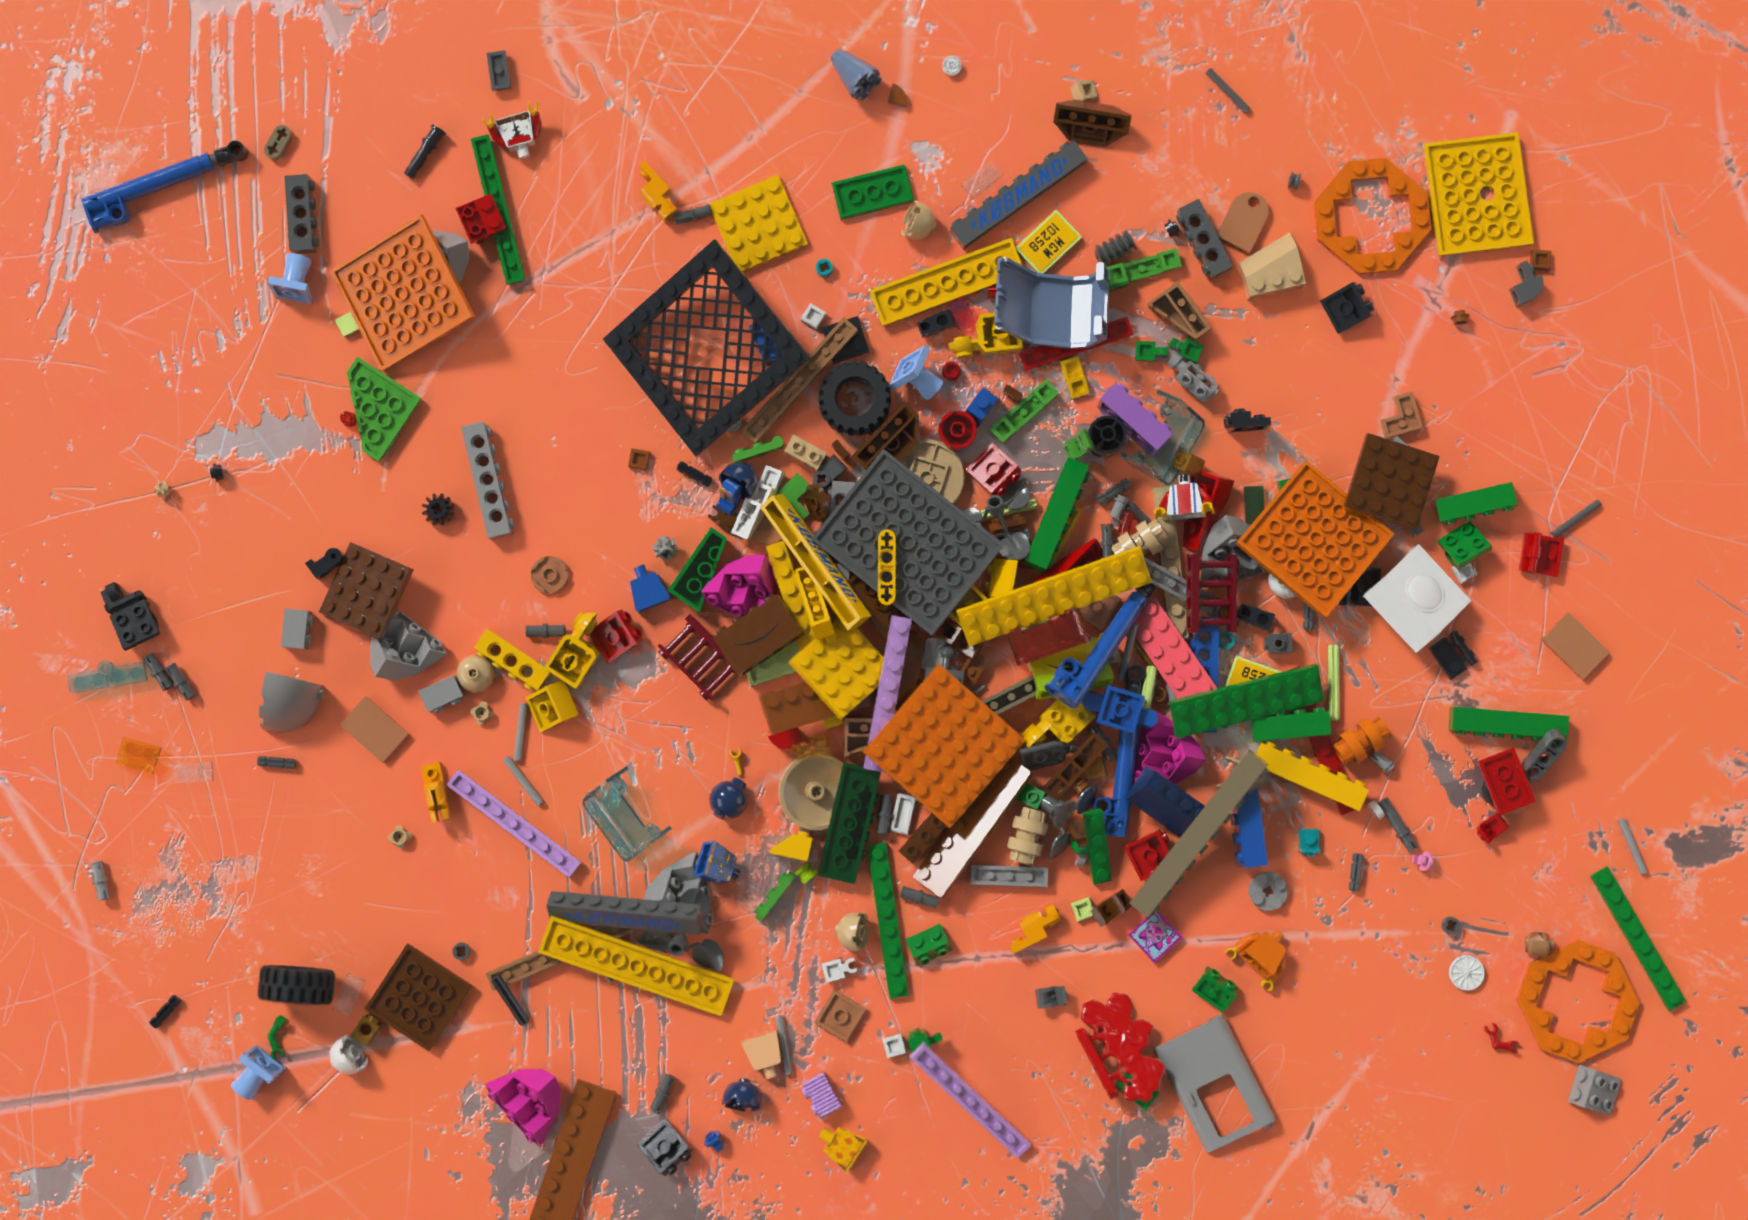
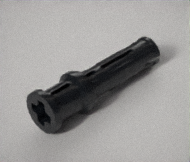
M431 124V130L426 137L422 138V145L403 172L406 176L414 180L432 150L437 149L438 142L442 136L446 135V132Z

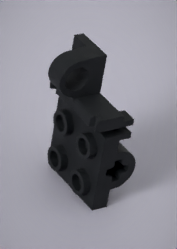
M112 582L105 586V590L100 592L105 602L104 608L106 612L111 614L109 617L123 650L127 651L160 635L158 620L153 611L150 610V604L146 601L147 597L142 591L138 590L124 597L120 585Z

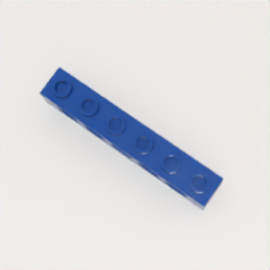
M1201 617V618H1219V617ZM1201 626L1199 633H1194V640L1190 641V648L1218 688L1219 626ZM1202 631H1205L1209 634V640L1207 642H1204L1200 639V633ZM1205 650L1208 653L1207 661L1200 659V651ZM1217 729L1202 733H1217Z

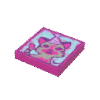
M1159 911L1154 916L1150 914L1148 918L1146 917L1128 933V936L1153 963L1157 962L1183 938Z

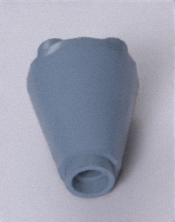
M838 49L832 54V64L853 99L865 100L873 87L881 83L882 78L876 67L842 49Z

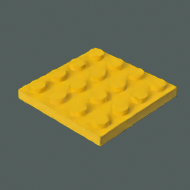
M778 174L708 203L728 252L742 272L808 245Z
M840 618L832 623L834 635L819 640L815 638L788 663L841 720L879 686L884 657L858 628L847 630Z

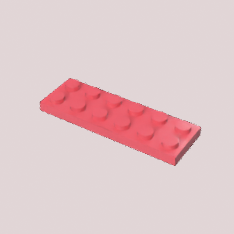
M1152 596L1147 600L1146 606L1134 622V624L1138 625L1136 638L1177 699L1217 689V686L1157 598Z

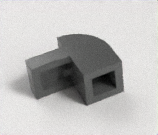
M1528 260L1516 266L1522 283L1509 289L1516 307L1533 300L1540 294L1543 288L1542 275L1534 277V268L1528 263Z

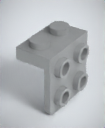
M1579 1064L1568 1102L1610 1115L1621 1079Z

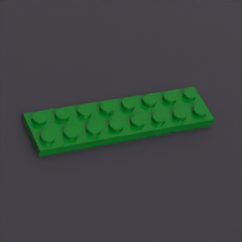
M1315 663L1170 700L1169 706L1174 735L1179 739L1323 702L1319 666Z

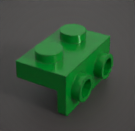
M941 924L905 939L917 966L928 964L932 959L943 957L952 951Z

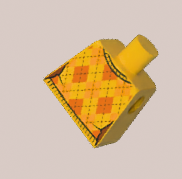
M838 1126L834 1133L824 1127L818 1136L827 1142L824 1152L845 1172H848L867 1142V1138Z

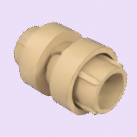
M1154 519L1149 523L1144 520L1135 526L1138 531L1135 534L1130 535L1128 532H1125L1117 537L1119 542L1112 546L1114 554L1125 551L1126 548L1131 549L1140 546L1143 555L1149 551L1155 555L1163 550L1162 545L1168 542L1170 538L1158 519Z
M1023 807L1020 817H1014L1012 827L1018 828L1016 838L1009 836L1007 848L1011 849L1010 860L1032 865L1035 855L1041 856L1043 845L1037 842L1039 834L1046 836L1048 824L1044 823L1045 812Z

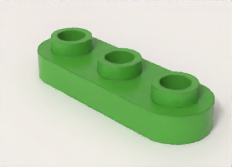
M789 871L786 874L784 872L778 879L780 885L776 890L772 887L766 895L768 898L767 902L764 905L760 903L754 913L757 914L755 918L761 922L795 878L793 873Z

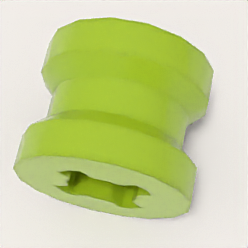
M809 861L794 872L796 876L801 878L803 885L818 873L816 869L811 868Z

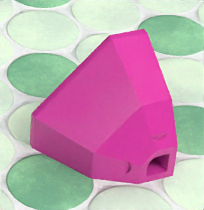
M766 555L744 556L727 564L702 589V594L708 604L736 617H744L749 613L748 610L755 605L759 607L765 603V598L772 594L776 595L772 565Z
M1155 711L1158 715L1157 723L1150 728L1141 726L1134 781L1137 780L1145 766H1147L1173 784H1177L1196 773L1204 763L1205 757L1201 746L1191 735L1177 739L1174 735L1172 720Z
M520 1069L488 1082L485 1085L488 1090V1097L493 1102H496L506 1113V1117L512 1123H515L530 1143L534 1142L541 1146L560 1111L561 1088L556 1077L544 1069Z

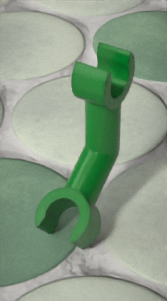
M282 1015L276 1018L267 1034L272 1048L271 1057L273 1060L277 1059L276 1051H279L282 1057L285 1056V1050L279 1047L276 1039V1034L286 1021V1018Z

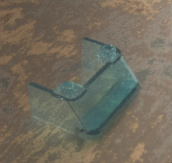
M1158 390L1156 393L1165 400L1161 406L1160 415L1165 420L1164 423L1171 428L1170 432L1173 433L1169 442L1154 458L1142 450L1137 451L1133 457L1121 453L1120 456L1135 469L1169 486L1175 481L1180 472L1171 466L1178 449L1191 453L1204 430L1205 421L1181 398Z
M627 766L606 779L583 799L584 809L619 857L626 862L636 857L672 829L669 826L660 832L658 826L652 823L644 825L623 796L626 792V783L620 776L628 770Z

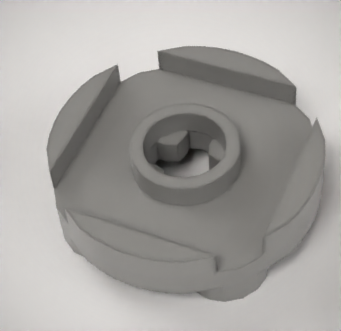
M1260 873L1249 883V898L1259 909L1266 911L1278 909L1287 898L1286 882L1276 873ZM1267 886H1271V890H1273L1269 897H1266V894L1263 892V888L1266 889Z

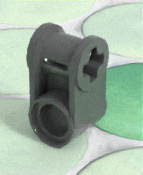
M833 454L813 475L812 482L813 484H818L817 477H825V484L819 483L824 490L832 481L839 478L846 471L847 467Z

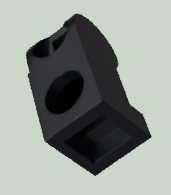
M949 309L917 323L922 338L956 327Z
M330 548L326 551L325 556L315 562L310 559L305 564L314 577L320 580L341 564L344 555L339 549Z
M1241 604L1237 616L1239 621L1269 632L1275 614Z

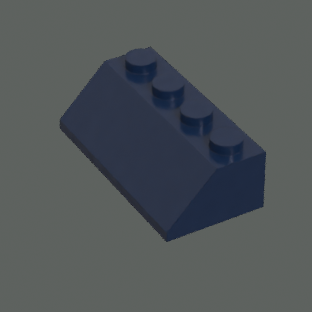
M1145 766L1125 797L1127 801L1179 837L1184 834L1205 807V805L1147 766Z

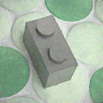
M284 610L281 647L308 650V646L312 642V635L309 634L310 627L314 623V616L311 615V611Z
M452 675L418 691L427 712H433L434 714L445 710L444 706L448 704L454 706L461 703V698L466 697L456 675Z

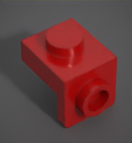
M1497 812L1479 823L1477 834L1482 841H1486L1489 844L1495 837L1506 831L1509 825L1501 815L1498 816Z

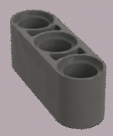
M1549 730L1522 761L1521 765L1527 780H1539L1566 749L1567 743L1560 730Z

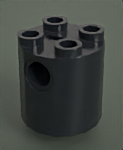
M1104 415L1097 418L1087 430L1094 445V449L1090 452L1099 458L1114 456L1122 448L1126 440L1124 424L1113 416Z

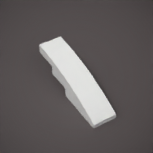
M766 465L760 481L757 482L755 492L749 499L745 498L732 529V534L747 540L750 539L765 515L760 507L771 496L776 494L785 472Z

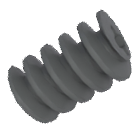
M1124 230L1122 236L1116 234L1115 239L1109 238V243L1103 241L1102 247L1097 244L1094 253L1099 263L1107 261L1111 265V258L1119 261V254L1125 258V251L1132 254L1131 248L1133 247L1137 250L1132 236Z

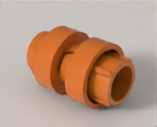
M1366 717L1356 723L1358 730L1355 732L1347 729L1338 735L1340 741L1333 745V749L1344 765L1352 760L1359 764L1368 758L1366 753L1368 750L1371 749L1376 753L1385 747L1384 740L1389 738L1391 733L1380 717L1372 721Z

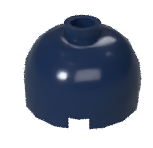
M734 462L729 464L719 474L721 484L729 478L733 483L742 486L741 499L745 500L747 497L749 499L755 492L758 479L754 468L750 464Z
M740 1078L739 1082H732L727 1086L723 1094L722 1105L725 1104L726 1108L737 1111H745L747 1108H751V1112L759 1111L761 1107V1094L759 1089L750 1083L749 1079Z

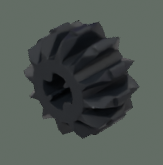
M435 493L432 494L433 500L427 497L426 501L429 504H422V507L427 509L422 512V515H428L426 521L430 522L432 520V524L435 526L438 520L440 525H444V519L450 522L451 519L448 517V514H455V512L449 510L455 507L453 503L448 504L451 498L447 497L444 499V494L442 493L439 497ZM438 505L442 508V512L438 511L439 514L434 511L435 507L438 508Z

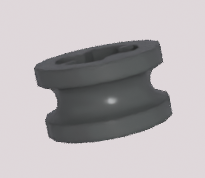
M1291 171L1287 188L1293 187L1294 190H1297L1301 173L1294 174Z
M1446 917L1442 920L1441 928L1447 934H1456L1460 929V922L1454 917ZM1449 920L1450 922H1455L1452 931L1446 928Z
M464 942L457 943L452 950L453 956L458 960L466 959L470 954L469 945ZM458 946H460V948L462 946L466 948L465 956H463V954L461 956L457 955Z

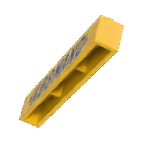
M784 494L771 496L760 507L847 630L860 627L871 617L868 610L825 550L811 540L814 535Z

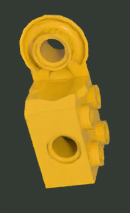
M995 313L980 314L975 325L977 339H972V336L956 337L954 342L949 343L948 346L956 354L957 358H968L974 356L973 352L980 351L983 356L1021 352L1023 343L1022 340L997 329L994 324Z
M581 611L572 624L575 627L572 634L563 636L544 666V669L575 689L581 686L600 656L598 649L583 639L585 635L588 637L598 623L595 620L598 614L596 612L583 613Z
M1057 699L1039 716L1040 722L1036 726L1032 723L1021 734L1026 740L1023 743V747L1039 745L1047 737L1044 734L1046 731L1057 741L1068 744L1096 716L1090 710L1083 707L1082 701L1076 709H1073Z

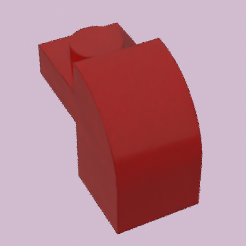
M798 727L768 736L771 743L781 749H793L804 745Z

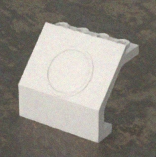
M1419 544L1416 547H1412L1407 555L1384 578L1363 595L1416 653L1437 636L1471 601Z

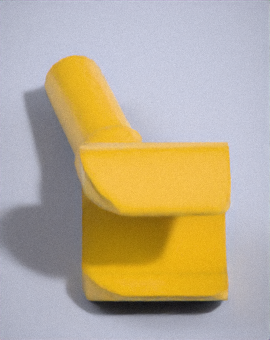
M738 748L739 754L733 756L732 749H730V756L736 764L737 774L742 775L740 765L742 752Z

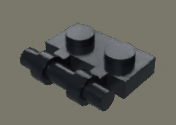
M1457 630L1450 633L1453 638L1452 642L1449 643L1446 637L1428 648L1449 680L1467 670L1463 664L1466 660H1468L1471 666L1478 662L1474 657L1475 653L1468 648L1464 642V637L1460 636ZM1457 645L1464 654L1461 657L1453 649Z

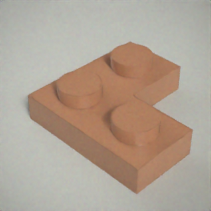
M1412 391L1394 396L1393 400L1398 415L1380 420L1386 439L1423 428Z

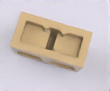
M794 434L784 450L786 455L815 471L821 468L827 457L825 451Z

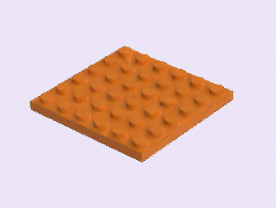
M422 214L330 270L381 372L388 370L475 317L425 216Z
M1305 460L1235 544L1325 619L1394 536V533L1374 516L1343 507L1347 493L1310 462Z
M937 664L862 752L948 828H951L1026 740L943 666Z

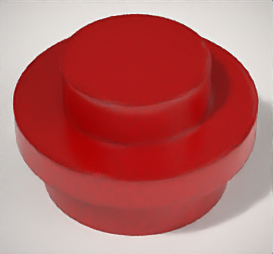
M947 362L942 368L943 377L949 381L958 379L961 374V368L955 362Z

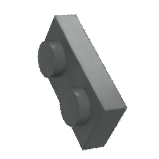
M506 51L487 53L492 91L511 89Z

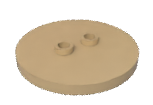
M919 440L916 447L901 463L952 504H955L964 486V469L958 455L939 441Z

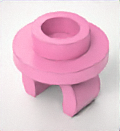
M1423 852L1420 856L1413 855L1412 863L1418 864L1420 870L1428 871L1433 865V856L1429 852Z

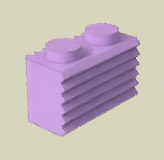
M824 1072L803 1082L804 1087L801 1090L806 1099H811L813 1103L811 1109L815 1116L819 1115L822 1119L842 1108Z

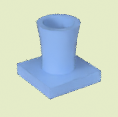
M296 253L286 254L283 279L269 276L268 285L274 297L312 304L313 295L308 284L304 283L312 260Z
M925 345L900 359L889 384L891 389L896 390L910 382L925 400L932 398L939 391L943 384V379L937 377L923 366L930 351Z
M255 1044L238 1059L247 1068L231 1084V1087L241 1097L253 1100L263 1081L271 1083L284 1072L286 1067L277 1060H273L268 1053Z

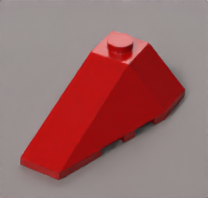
M1201 470L1198 478L1190 476V483H1197L1199 487L1206 490L1212 498V506L1215 513L1212 514L1211 511L1206 512V517L1190 518L1185 521L1183 545L1196 551H1200L1213 525L1226 505L1234 484V480Z
M1096 538L1092 539L1052 565L1051 569H1047L1045 573L1042 572L1033 583L1099 560L1103 554V549Z

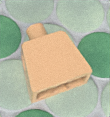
M771 1031L743 1040L741 1044L754 1070L763 1069L766 1079L777 1076L774 1065L781 1063L778 1031Z

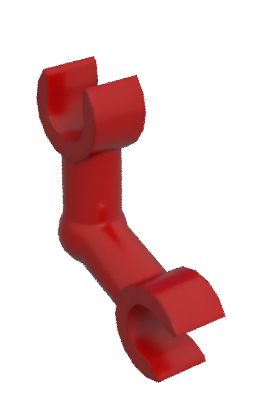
M1492 1023L1494 1027L1492 1032H1489L1488 1027L1484 1025V1031L1489 1034L1493 1049L1508 1050L1511 1053L1519 1052L1511 1049V1045L1513 1043L1518 1044V1041L1499 1042L1497 1036L1498 1026L1495 1023Z

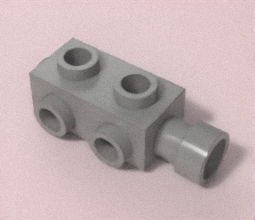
M1176 352L1167 363L1172 369L1175 368L1179 371L1175 379L1201 401L1205 402L1208 397L1212 399L1219 391L1217 389L1219 384L1215 382V378L1203 372L1198 364L1191 361L1186 363L1181 359L1182 356Z

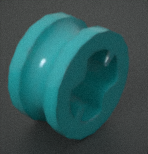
M820 259L816 263V272L819 276L825 278L832 274L833 265L830 260ZM824 264H828L827 267L830 269L821 272V268H819V266H824Z
M1223 632L1219 635L1220 648L1229 649L1234 645L1235 638L1232 633ZM1227 635L1229 636L1228 639H1231V643L1224 646V642L1221 643V638H1225Z

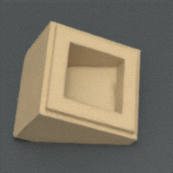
M1092 79L1077 82L1070 87L1074 100L1090 101L1098 97Z

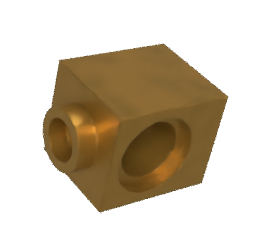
M1178 449L1171 466L1185 474L1198 478L1206 461L1189 452Z
M364 1015L350 1036L364 1046H368L380 1030L382 1024L379 1023L380 1020L374 1015ZM364 1024L371 1026L372 1031L370 1034H366L363 1031Z

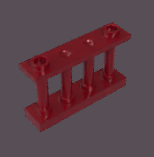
M1187 554L1186 632L1199 633L1201 626H1227V631L1236 632V628L1239 626V619L1236 616L1237 570L1239 569L1237 555L1227 554V560L1202 561L1200 555ZM1202 568H1227V580H1202L1200 578V570ZM1227 587V599H1201L1199 597V590L1201 588ZM1201 607H1227V618L1199 617V609Z
M689 614L685 618L688 622L686 627L665 648L659 644L657 646L660 649L658 653L665 660L669 658L701 690L699 694L706 701L708 699L713 701L715 698L711 693L735 671L713 636ZM697 631L701 635L700 640L677 661L670 653L691 632ZM710 644L715 649L713 654L691 675L684 666L705 645L708 646ZM724 658L728 662L727 668L704 688L697 680L718 659Z

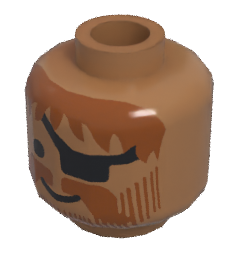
M1530 932L1528 936H1525V952H1528L1529 956L1547 957L1549 951H1553V939H1549L1547 932Z

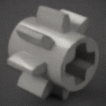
M667 536L657 538V544H653L656 557L660 556L663 560L672 558L674 552L678 551L674 538L670 539Z

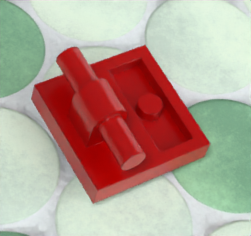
M491 194L455 208L471 244L476 242V245L483 243V239L506 230Z
M1536 532L1534 534L1524 533L1518 571L1558 577L1564 539L1544 536L1542 533Z

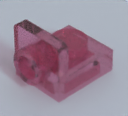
M958 298L948 305L958 330L976 324L966 299Z

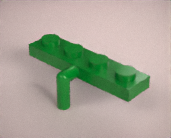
M1100 808L1082 812L1087 845L1080 847L1076 840H1072L1070 846L1077 855L1088 853L1093 885L1112 881L1103 811Z

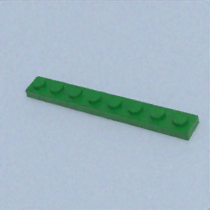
M490 135L471 138L484 196L492 195L506 227L505 231L494 235L506 285L524 282L526 280Z
M886 842L867 845L889 999L908 996L887 846Z
M1605 866L1589 875L1667 1011H1671L1685 1003V998L1609 867Z

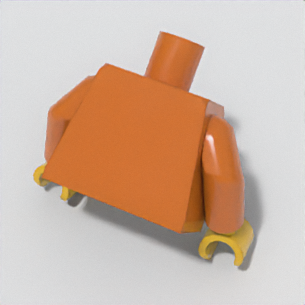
M1275 930L1272 935L1268 932L1246 935L1235 944L1234 948L1229 947L1225 951V954L1229 950L1234 951L1235 954L1230 959H1234L1239 951L1238 955L1265 978L1261 981V987L1265 983H1270V986L1267 988L1268 992L1273 990V982H1276L1285 971L1286 957L1284 954L1286 948L1280 943L1284 935L1278 930Z

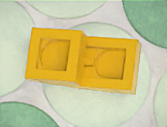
M1079 356L1060 360L1071 399L1090 394Z

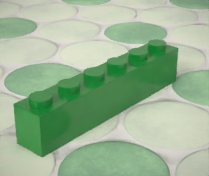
M1070 457L1067 458L1030 546L1029 554L1023 563L1024 565L1045 573L1047 568L1051 569L1055 560L1052 558L1054 551L1058 552L1062 543L1059 538L1061 534L1065 535L1069 526L1066 523L1068 516L1072 518L1076 509L1073 506L1075 499L1079 500L1083 492L1080 489L1082 482L1086 483L1090 472H1087L1089 465Z
M1450 707L1448 730H1453L1454 734L1466 735V732H1473V736L1485 737V733H1491L1494 738H1504V735H1512L1511 739L1523 740V736L1531 737L1532 741H1540L1549 730L1558 729L1563 733L1564 738L1568 739L1569 716Z

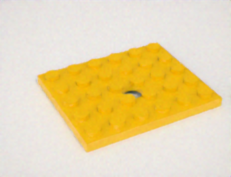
M1518 132L1423 144L1438 257L1534 244ZM1483 187H1489L1494 191L1492 200L1486 201L1481 198L1480 190Z

